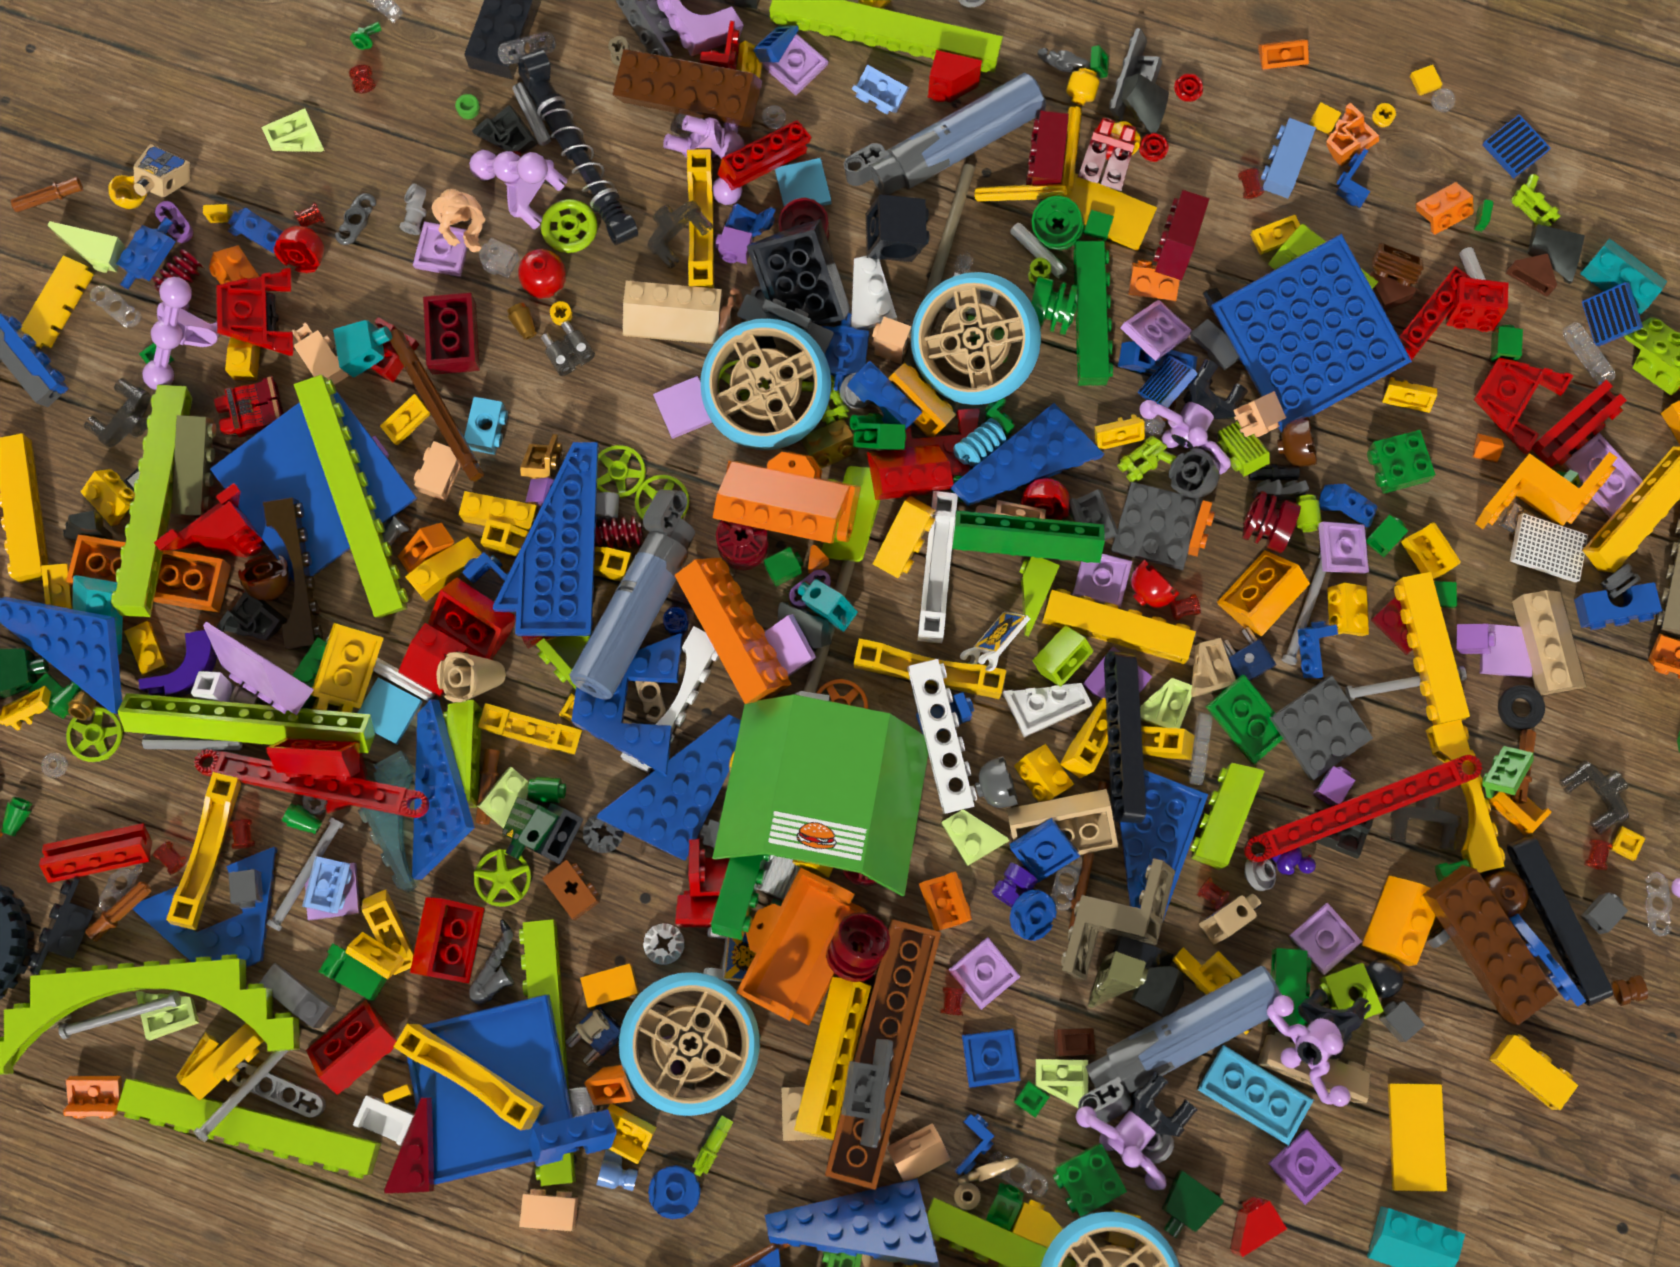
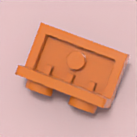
M1455 182L1416 203V211L1431 222V232L1436 235L1474 213L1473 195Z
M239 245L213 252L209 270L220 284L244 278L250 280L260 277Z
M1138 260V263H1132L1129 295L1176 301L1180 280L1154 272L1156 266L1152 265L1151 261Z
M1202 500L1189 544V555L1198 557L1200 548L1205 549L1208 534H1205L1207 525L1212 526L1215 512L1211 511V502Z
M1659 633L1648 659L1654 666L1653 670L1666 675L1670 671L1678 674L1680 679V640Z
M956 871L919 883L934 931L945 930L972 920L971 909L966 902L962 890V882L958 878Z
M69 1076L67 1078L68 1105L63 1110L64 1116H73L76 1119L87 1116H99V1118L107 1119L119 1112L117 1107L122 1094L121 1076Z

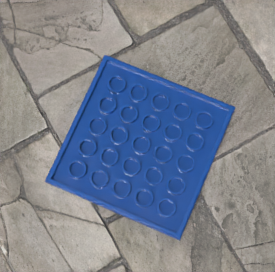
M1342 234L1211 305L1260 396L1262 397L1275 391L1286 416L1285 419L1278 422L1280 433L1289 422L1298 418L1311 417L1412 362Z

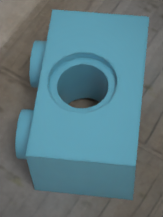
M479 397L473 398L464 435L472 451L495 455L497 447H501L503 440L501 429L502 425H506L508 419V411H506L503 402ZM487 422L493 423L490 429H481L483 424Z

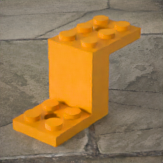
M1609 452L1583 485L1578 488L1529 453L1484 508L1475 524L1481 529H1484L1488 523L1493 525L1516 496L1553 523L1564 526L1566 522L1572 524L1616 469L1613 463L1618 457Z

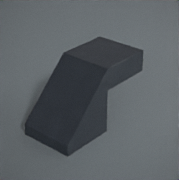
M1118 936L1113 953L1118 952L1146 962L1144 969L1146 967L1170 966L1174 956L1158 947L1123 936Z

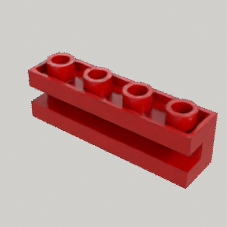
M796 120L723 157L718 175L728 184L731 191L805 154L807 151L806 144L810 143L812 137L799 120Z
M1456 266L1399 336L1411 361L1456 305L1457 281L1459 278H1471Z
M1605 380L1535 442L1531 450L1548 467L1552 468L1556 463L1562 466L1572 457L1569 452L1574 447L1580 450L1589 441L1586 437L1591 432L1596 435L1606 426L1604 421L1608 417L1613 420L1623 411L1620 406L1627 400L1621 394L1615 397L1609 391L1613 386Z
M144 823L43 844L42 853L44 858H40L39 866L47 882L52 883L146 863L150 861L152 840Z

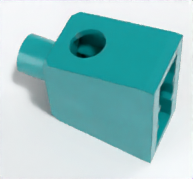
M367 320L333 329L339 368L353 378L383 360L385 356L383 343L392 340V334L386 326L378 329Z
M817 579L811 584L805 581L798 588V594L802 596L801 600L813 612L828 619V622L843 632L858 613L842 594Z

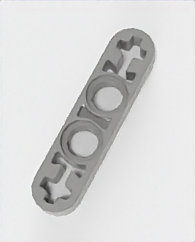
M241 1062L237 1066L240 1070L247 1068L246 1073L248 1075H252L258 1068L246 1062ZM270 1072L264 1076L269 1077L273 1082L270 1091L263 1092L260 1089V1081L250 1091L306 1117H317L324 1112L326 1107L325 1100L321 1095ZM236 1074L231 1078V1081L240 1087L247 1079L240 1081L241 1076ZM289 1087L293 1088L296 1092V1098L290 1103L283 1099V1092ZM301 1099L307 1101L316 1099L315 1104L319 1107L317 1110L309 1112L310 1107L308 1105L300 1103L299 1108L297 1105Z

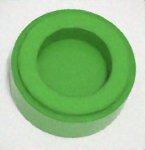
M464 94L457 99L455 106L460 117L472 119L479 114L480 105L475 96Z

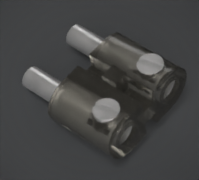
M569 321L562 323V327L567 333L564 336L565 340L553 342L548 333L541 336L547 347L545 354L560 376L576 370L575 366L578 364L582 366L595 356V352L582 332L574 330Z

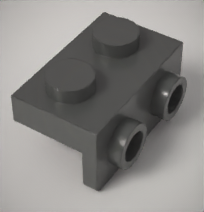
M1097 489L1078 499H1070L1069 514L1074 521L1103 524L1105 541L1119 535L1102 490Z

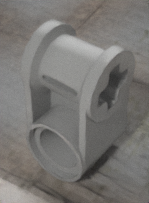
M611 492L597 493L596 520L602 521V518H605L607 522H611L614 517L616 521L618 520L620 498L618 494Z

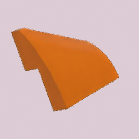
M1349 103L1346 106V112L1342 119L1338 120L1335 131L1327 139L1326 145L1335 161L1342 167L1350 162L1356 153L1360 155L1364 148L1369 149L1379 142V135L1364 122V115L1352 103Z

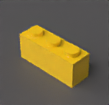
M464 491L459 515L467 523L485 526L487 519L530 531L539 509L537 505Z
M909 496L904 501L873 565L896 578H899L903 573L908 574L914 563L911 560L914 552L919 553L925 542L922 536L925 531L929 532L936 521L933 518L936 510Z
M1507 1035L1489 1060L1551 1110H1561L1579 1086L1572 1081L1573 1076L1562 1068L1557 1069L1552 1065V1059L1541 1051L1537 1053L1530 1047L1531 1042L1522 1035Z

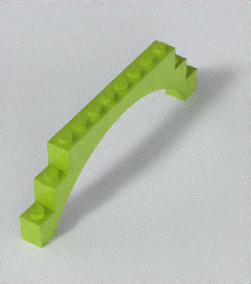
M236 954L222 955V960L212 961V957H197L196 962L186 963V959H172L170 964L160 965V961L144 962L143 967H134V963L118 964V969H108V965L92 966V971L83 972L81 967L66 968V973L56 974V970H40V975L30 976V1003L13 1004V1009L4 1010V1037H0V1075L14 1074V1065L24 1052L58 1020L87 1004L118 993L143 989H169L201 996L221 1005L240 1017L267 1043V1051L272 1052L300 1050L299 1018L291 1017V1013L275 1014V1019H273L272 989L264 988V984H249L247 989L246 960L238 959Z

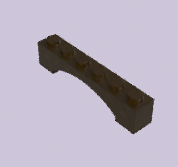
M293 497L263 502L266 526L275 529L283 540L294 571L295 593L293 606L287 623L282 624L285 649L295 650L312 647L317 638L323 639L321 625L317 624L316 615H319L318 602L313 598L315 580L313 576H310L309 572L312 559L309 551L306 552L305 542H308V534L306 528L302 526L301 518L304 517L303 505Z

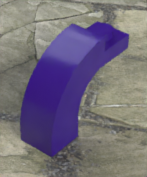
M206 631L185 633L186 656L181 666L167 675L138 679L139 689L148 693V695L154 696L163 695L164 691L168 697L181 698L190 694L198 672H212L216 664L217 655Z

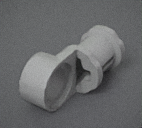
M415 183L408 188L405 194L404 201L407 203L405 208L407 213L404 222H401L399 227L408 234L419 235L422 219L427 215L426 210L422 208L426 189Z

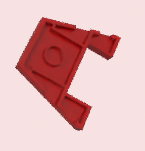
M291 268L281 269V272L270 274V272L261 274V277L250 280L244 278L216 286L217 333L293 356V332L267 331L265 291L291 292Z
M1499 357L1473 400L1511 441L1527 455L1540 434L1519 423L1518 419L1537 386L1540 384L1561 396L1574 375L1566 372L1564 374L1553 372L1552 369L1548 368L1539 369L1529 366L1530 364Z
M979 408L957 411L959 435L912 439L909 426L905 430V448L938 444L950 462L952 479L954 475L964 476L969 472L970 465L962 464L955 457L954 446L977 428L980 414Z
M233 483L215 496L219 500L217 505L179 533L174 529L169 530L157 539L154 544L160 551L197 548L199 545L201 547L204 546L188 530L229 501L238 508L241 491Z

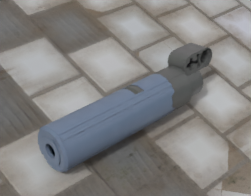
M661 489L656 493L643 518L644 527L650 532L637 555H635L569 674L575 686L591 694L593 697L600 699H610L613 697L676 581L674 575L682 569L688 558L687 548L695 536V530L690 524L681 519L687 506V496L683 491Z

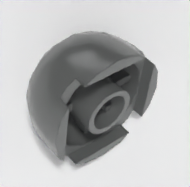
M1193 448L1190 449V452L1186 454L1181 453L1177 456L1171 465L1169 477L1172 479L1171 486L1173 489L1185 497L1197 499L1206 497L1214 491L1218 485L1220 474L1219 466L1211 455L1203 449Z
M1004 756L995 758L983 765L979 772V782L975 783L979 798L984 797L988 804L996 808H1007L1019 804L1011 774L1006 769L1008 765Z

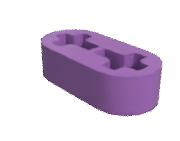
M163 201L159 203L155 209V214L159 221L162 222L164 217L168 219L164 213L168 210L174 217L171 219L173 224L168 230L169 234L179 243L188 242L193 236V229L172 202ZM179 224L185 232L180 234L175 226Z
M816 570L795 585L789 594L792 606L797 609L808 607L801 600L795 601V593L798 592V588L803 582L807 581L811 584L815 580L814 578L822 579L824 577V584L830 587V576L823 570Z

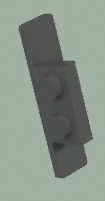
M616 0L648 53L672 58L673 55L665 42L675 41L679 35L676 30L671 28L666 14L659 9L657 0Z
M1136 28L1134 36L1130 39L1127 57L1123 60V70L1121 76L1117 79L1114 97L1110 100L1109 109L1116 121H1122L1126 108L1122 101L1125 78L1141 74L1153 83H1156L1162 65L1160 57L1143 56L1147 39L1141 28Z
M749 294L745 296L737 314L738 317L747 321L754 319H778L794 324L807 332L817 342L823 353H826L834 333L812 323L811 319L808 318V313L797 308L795 311L786 308V303L777 299H773L771 302L767 299L762 301Z
M876 1040L873 1065L849 1061L841 1114L864 1118L861 1145L877 1148L878 1141L881 1138L880 1125L886 1106L884 1101L885 1092L890 1080L888 1074L889 1066L894 1054L893 1041Z

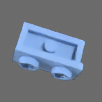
M867 65L857 86L853 85L852 90L857 92L855 97L866 103L869 100L877 103L875 108L888 114L889 111L897 113L909 87Z
M315 856L302 907L337 914L338 910L342 909L345 903L343 890L345 884H349L352 870L349 869L350 863Z

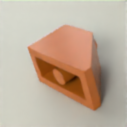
M442 522L423 527L417 531L397 557L407 572L410 573L424 561L451 547L454 540Z
M622 1065L603 1067L584 1082L594 1106L629 1102L635 1099Z

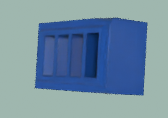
M778 26L754 48L759 61L779 62L798 32V26Z

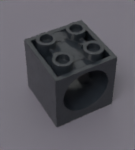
M879 194L865 213L867 258L912 262L929 243L930 235L929 231L926 230L929 210L926 208L925 199Z

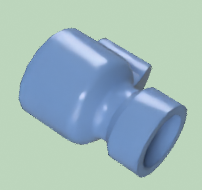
M606 1149L597 1185L610 1189H615L620 1185L625 1190L633 1191L638 1170L622 1169V1156Z

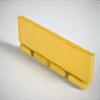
M64 255L23 322V327L20 328L24 334L27 333L37 343L36 347L41 349L43 345L48 348L53 346L59 336V333L53 330V328L63 329L71 315L69 311L65 310L66 306L74 310L83 295V292L78 290L77 287L86 289L94 274L87 271L89 269L88 266Z

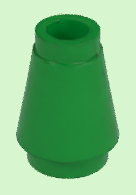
M71 681L69 685L49 700L48 709L61 719H65L67 715L70 716L68 712L69 702L82 689Z
M12 797L11 801L7 802L1 832L16 836L32 812V809H30L32 803L19 797Z
M291 803L282 818V822L286 823L287 827L315 835L322 824L321 820L300 804L296 806Z

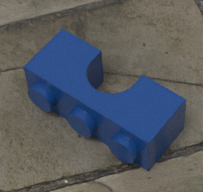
M871 361L865 364L847 385L863 403L866 400H871L879 406L883 412L884 417L882 421L885 424H905L906 430L922 413Z
M1655 582L1631 586L1622 593L1624 599L1623 607H1617L1610 602L1607 590L1580 595L1574 599L1580 627H1590L1591 630L1605 628L1606 624L1614 623L1615 626L1629 624L1630 620L1638 619L1639 622L1653 620L1654 615L1662 611Z
M604 1110L533 1127L528 1145L536 1167L562 1161L563 1155L575 1147L583 1146L586 1154L609 1149L613 1144L617 1131L609 1110Z

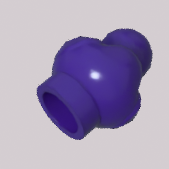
M1299 847L1271 858L1272 861L1277 863L1278 871L1286 875H1292L1297 864L1299 870L1305 874L1312 873L1316 868L1315 860L1311 858L1312 855L1303 857L1302 850Z

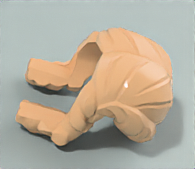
M456 189L445 190L432 204L433 214L441 222L439 232L443 234L448 244L456 246L460 244V241L450 230V225L472 219L468 230L463 234L464 244L471 252L480 251L482 246L478 243V236L482 230L485 218L479 202L470 194L459 192Z

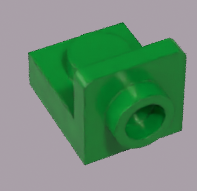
M1002 398L998 402H991L987 406L984 421L987 422L990 418L996 420L1001 425L1007 439L1013 432L1014 424H1012L1013 421L1007 414L1000 413L1006 402Z
M1000 1183L997 1194L986 1215V1221L1010 1231L1022 1206L1024 1193L1014 1185Z

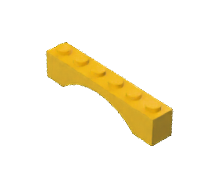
M711 149L687 150L689 286L714 288L713 165Z
M487 519L481 544L485 550L517 557L529 531L511 524ZM595 547L594 576L621 582L633 561L631 553L608 547Z
M859 638L854 668L910 680L908 666L935 659L906 652L883 643ZM938 659L939 664H944L947 678L943 679L945 688L1000 699L1006 674L1005 669L995 668L993 671H986V665L957 663ZM933 680L925 682V684L937 686V683Z
M1462 720L1435 725L1426 730L1432 754L1443 763L1464 755L1475 756L1474 751L1470 750L1467 741L1469 739V732L1467 727L1462 724ZM1464 761L1461 767L1462 771L1467 775H1471L1474 772V765L1470 761ZM1481 775L1476 779L1461 784L1468 808V830L1461 854L1463 860H1468L1470 867L1477 869L1479 873L1505 867L1503 863L1505 862L1504 851L1498 846L1496 839L1498 831L1496 825L1491 822L1489 815L1491 811L1488 799L1484 798L1482 792L1483 780Z
M212 773L205 795L194 846L166 919L171 925L193 930L197 929L240 791L241 783L236 777Z
M407 1024L394 1045V1048L412 1060L433 1069L464 1087L487 1104L499 1117L520 1131L531 1129L544 1105L420 1024Z

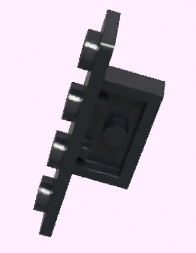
M78 877L64 880L61 886L60 894H62V897L58 904L55 903L49 914V917L52 918L48 928H43L38 940L41 942L37 952L34 951L28 962V966H30L29 971L32 974H39L48 951L70 959L75 957L85 930L94 913L93 910L70 903L80 880Z

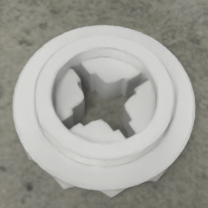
M662 923L653 926L645 934L644 951L647 957L657 964L673 963L683 952V935L675 926ZM658 934L664 939L673 937L670 940L671 942L668 943L669 954L663 948L654 950L659 944Z

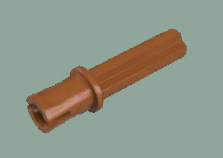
M77 176L60 183L55 181L51 186L11 199V205L15 212H20L56 199L63 200L65 196L83 191V186Z
M1531 729L1522 730L1518 749L1534 754L1536 732ZM1532 764L1516 794L1510 797L1515 803L1518 799L1520 804L1527 803L1529 783L1532 782V777H1530Z
M484 749L482 771H479L481 781L478 804L495 785L496 776H499V773H497L499 750ZM477 806L475 822L482 825L490 824L491 817Z
M139 882L108 911L101 913V917L85 930L87 936L97 942L111 928H116L118 921L151 892L150 886L146 882Z

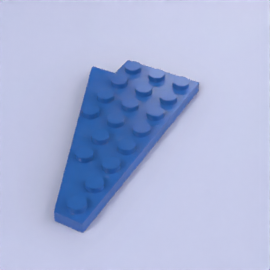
M597 442L572 443L493 604L495 612H516L515 634L517 636L592 635L599 449Z

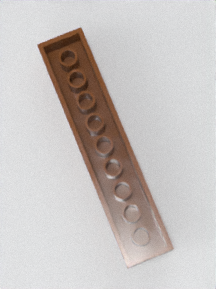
M891 919L888 930L891 938L890 946L879 965L854 1061L873 1065L876 1040L893 1041L894 1054L889 1066L888 1074L890 1080L885 1092L884 1101L886 1106L880 1125L881 1138L878 1141L877 1148L861 1145L864 1118L841 1114L825 1172L827 1177L874 1190L877 1187L941 932Z

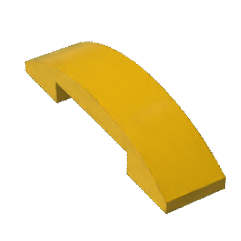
M487 703L484 705L478 728L501 736L574 755L582 733L580 729L528 717Z

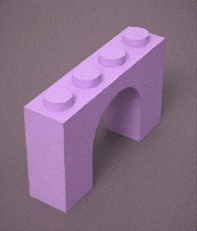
M657 0L659 9L666 14L671 28L676 30L682 46L689 51L691 56L726 44L730 21H735V29L739 30L740 38L743 23L733 7L710 15H698L687 10L679 0Z

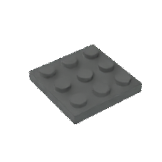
M1131 482L1117 529L1119 535L1115 536L1112 552L1184 570L1189 552V544L1202 499H1193L1178 493Z
M1328 676L1269 717L1310 780L1316 779L1373 739L1333 676Z

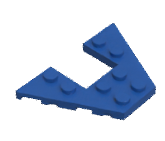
M682 634L674 635L638 650L613 697L610 699L593 697L576 686L572 713L573 725L590 732L596 738L606 741L617 750L634 757L638 762L650 766L666 777L672 727L669 725L623 723L628 681L678 683L683 642Z
M269 848L226 866L229 873L252 869L261 872L263 902L255 903V908L242 909L243 913L198 932L197 929L193 930L171 925L166 919L178 886L140 901L133 910L191 962H196L197 957H212V961L222 960V955L232 954L238 955V959L246 960V968L262 962L277 848Z

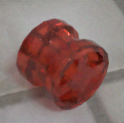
M357 65L349 70V77L353 80L352 89L355 93H368L375 89L376 84L374 79L371 78L373 72L370 66Z

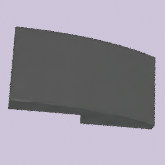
M1207 319L1190 332V339L1205 349L1208 358L1223 370H1226L1240 359L1228 336L1210 320Z
M1268 479L1257 484L1252 496L1256 499L1262 490L1267 492L1265 501H1269L1272 495L1277 497L1276 501L1289 500L1305 495L1309 487L1306 480L1299 483L1297 480H1293L1282 487L1280 480L1271 482Z

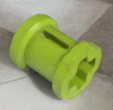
M1034 259L1030 265L1028 279L1034 286H1036L1038 276L1049 279L1051 264L1047 259Z

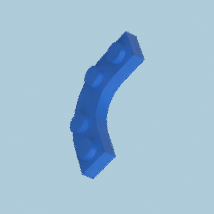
M1517 913L1510 917L1509 920L1521 939L1527 942L1525 945L1534 958L1538 956L1551 972L1547 976L1557 987L1562 997L1566 1001L1571 999L1577 1007L1586 1002L1563 968L1552 957L1549 950Z

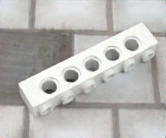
M938 659L908 666L907 669L942 811L946 814L974 807L973 801L977 800L974 786H969L967 776H971L968 761L963 762L961 752L965 751L962 737H957L955 728L959 727L956 712L951 713L949 703L953 702L950 688L945 689L943 681L944 678H947L945 666L943 663L939 664ZM927 680H933L937 683L938 689L936 693L929 694L925 691L924 684ZM934 704L942 706L944 713L941 718L937 719L931 715L930 709ZM939 729H946L949 732L950 738L946 743H941L937 740L936 734ZM946 753H951L955 756L956 762L951 768L943 764L942 759ZM954 777L960 779L962 787L958 792L951 791L948 786L950 779Z

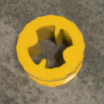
M1388 103L1379 104L1372 114V120L1379 127H1387L1394 120L1396 111ZM1381 111H1383L1385 115H1389L1387 119H1385L1383 115H1380Z
M562 301L556 302L550 308V316L556 325L562 326L563 322H570L572 320V311L567 303ZM560 309L562 312L566 310V316L563 318L560 316L557 318V311Z

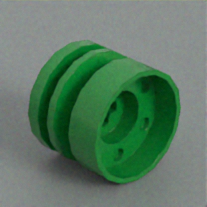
M1063 196L1048 197L1041 201L1033 212L1031 220L1033 231L1038 240L1048 249L1057 251L1069 249L1082 237L1084 230L1083 216L1076 203L1069 198ZM1055 220H1058L1059 222L1064 220V222L1062 223L1064 228L1062 230H1060L1059 228H1056L1054 230Z
M1038 276L1031 303L1038 316L1040 329L1045 320H1050V332H1054L1056 322L1062 323L1059 334L1065 335L1075 315L1078 303V286L1072 285L1070 295L1064 294L1066 283L1063 282L1059 291L1055 292L1053 291L1054 280Z

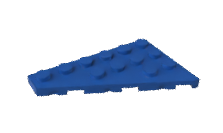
M10 597L0 598V623L107 710L114 714L118 713L122 703L115 617Z
M432 699L417 713L415 791L422 792L430 803L425 815L414 818L412 877L417 880H422L475 828L439 700ZM415 799L414 810L421 807V799Z
M731 715L726 716L669 759L667 777L655 770L599 812L597 819L686 861L689 854V840L697 838L729 772V761L736 748L741 720Z
M1144 770L1145 819L1142 823L1120 822L1129 905L1141 908L1139 898L1142 890L1146 889L1148 881L1146 880L1147 867L1152 865L1153 858L1163 860L1175 870L1165 910L1166 914L1208 794Z
M918 1179L765 1215L770 1243L790 1244L794 1247L807 1245L817 1247L819 1251L837 1254L846 1253L850 1256L863 1254L873 1256L875 1260L893 1263L902 1262L905 1265L912 1266L914 1263L939 1267Z

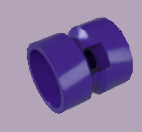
M1010 863L1003 874L1005 879L999 880L991 893L1012 908L1016 899L1024 892L1033 890L1038 880L1022 867Z

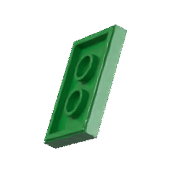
M1245 675L1237 678L1205 706L1251 764H1256L1283 740L1269 718L1275 714L1274 710Z

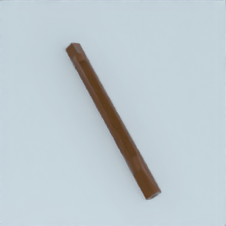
M398 329L390 331L392 334L390 342L397 352L402 365L461 468L465 471L469 480L476 482L484 476L476 457L403 332Z

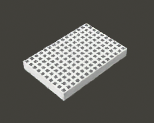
M1524 513L1518 515L1510 561L1572 582L1580 581L1585 555L1582 550L1587 544L1588 534Z

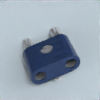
M1246 627L1254 642L1251 640L1245 629L1242 630L1250 643L1249 646L1236 653L1230 642L1225 640L1233 654L1231 655L1224 642L1223 645L1229 657L1231 668L1236 676L1239 678L1241 675H1245L1251 681L1277 664L1262 640H1257L1250 627Z
M599 1005L595 1006L579 1022L583 1024L597 1009L611 1025L608 1030L604 1029L593 1038L594 1042L590 1045L594 1049L583 1060L586 1063L594 1055L586 1064L588 1066L600 1055L605 1056L619 1041L621 1027ZM577 1029L566 1040V1044H569V1047H573L582 1038Z

